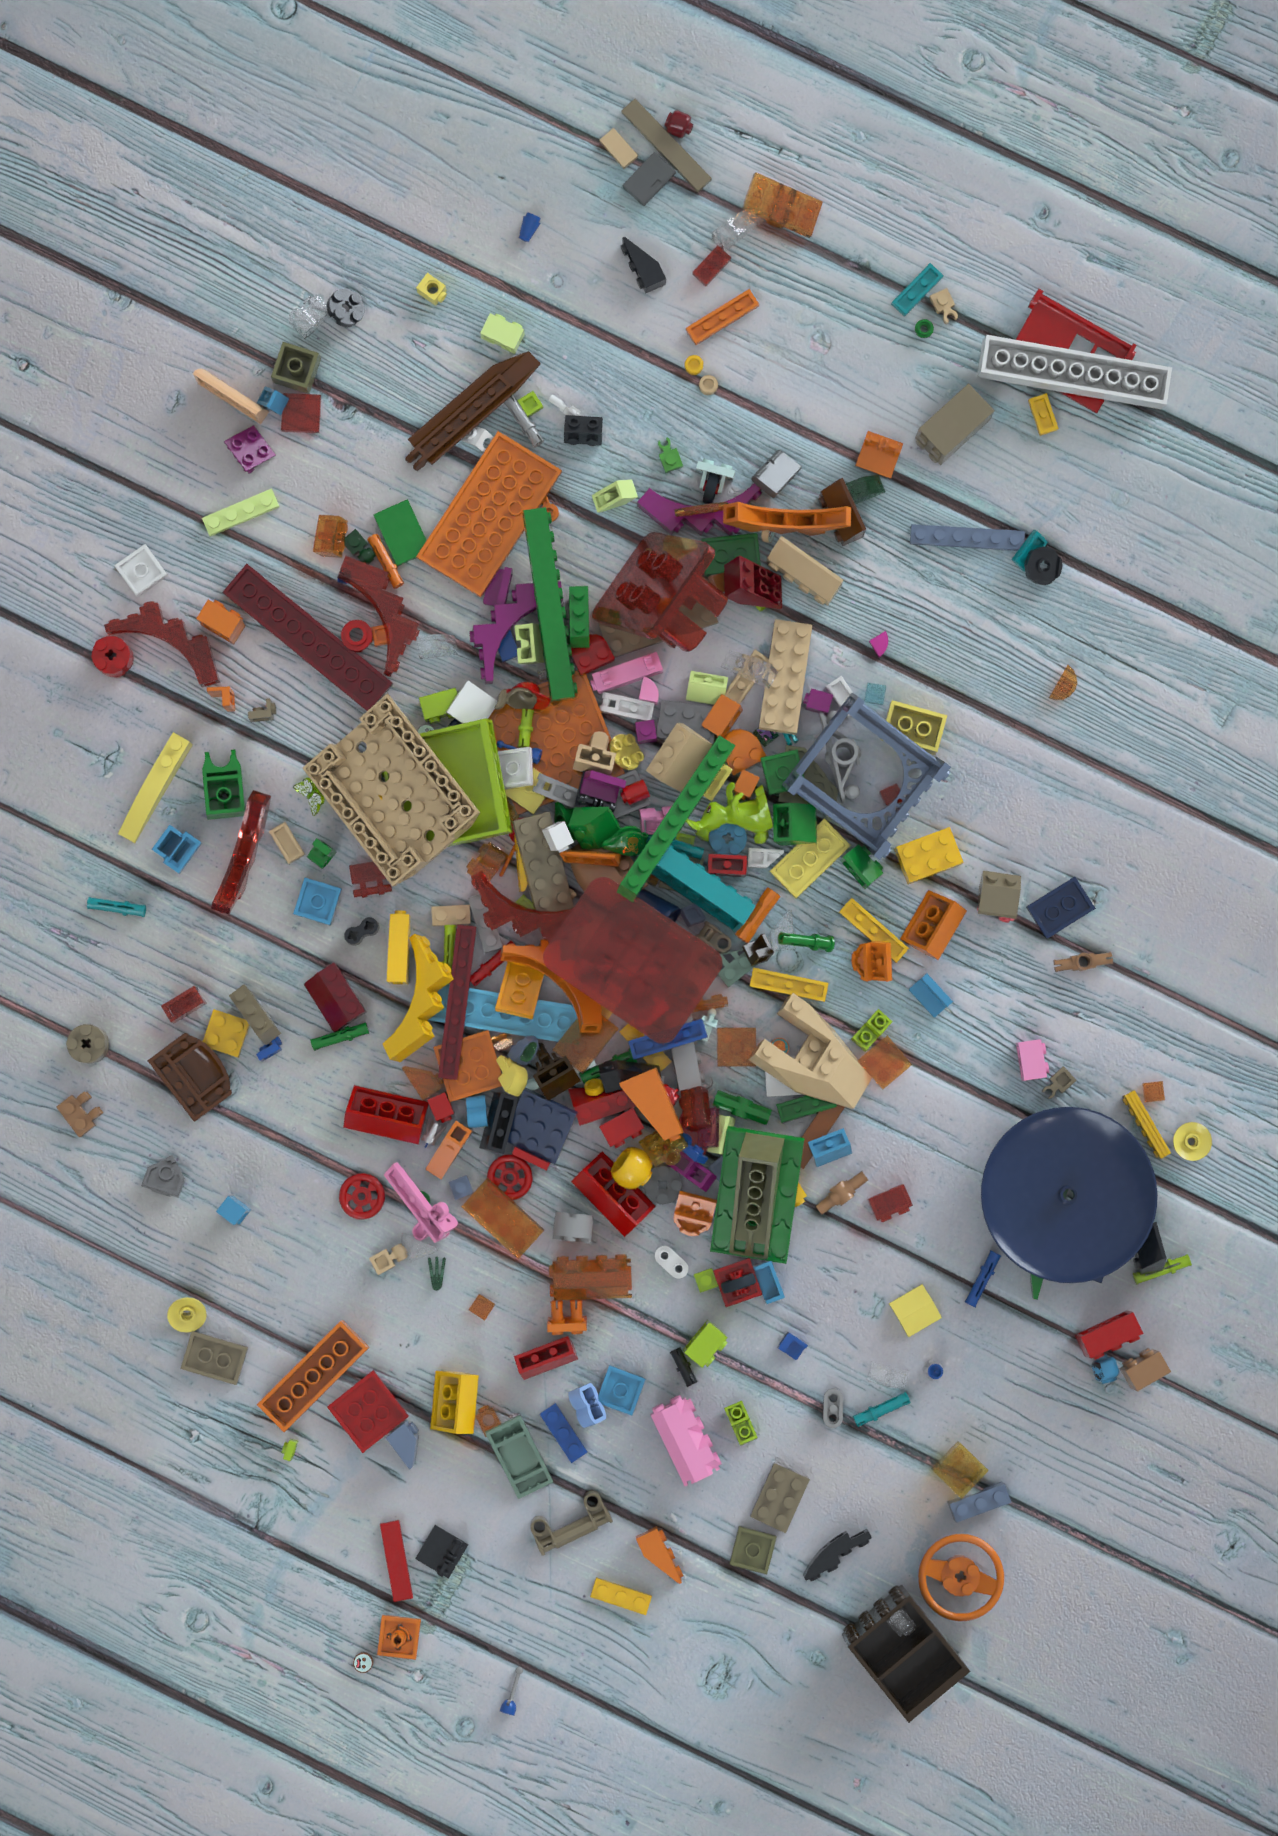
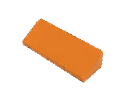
M567 849L559 853L565 863L618 867L621 859V854L612 852Z

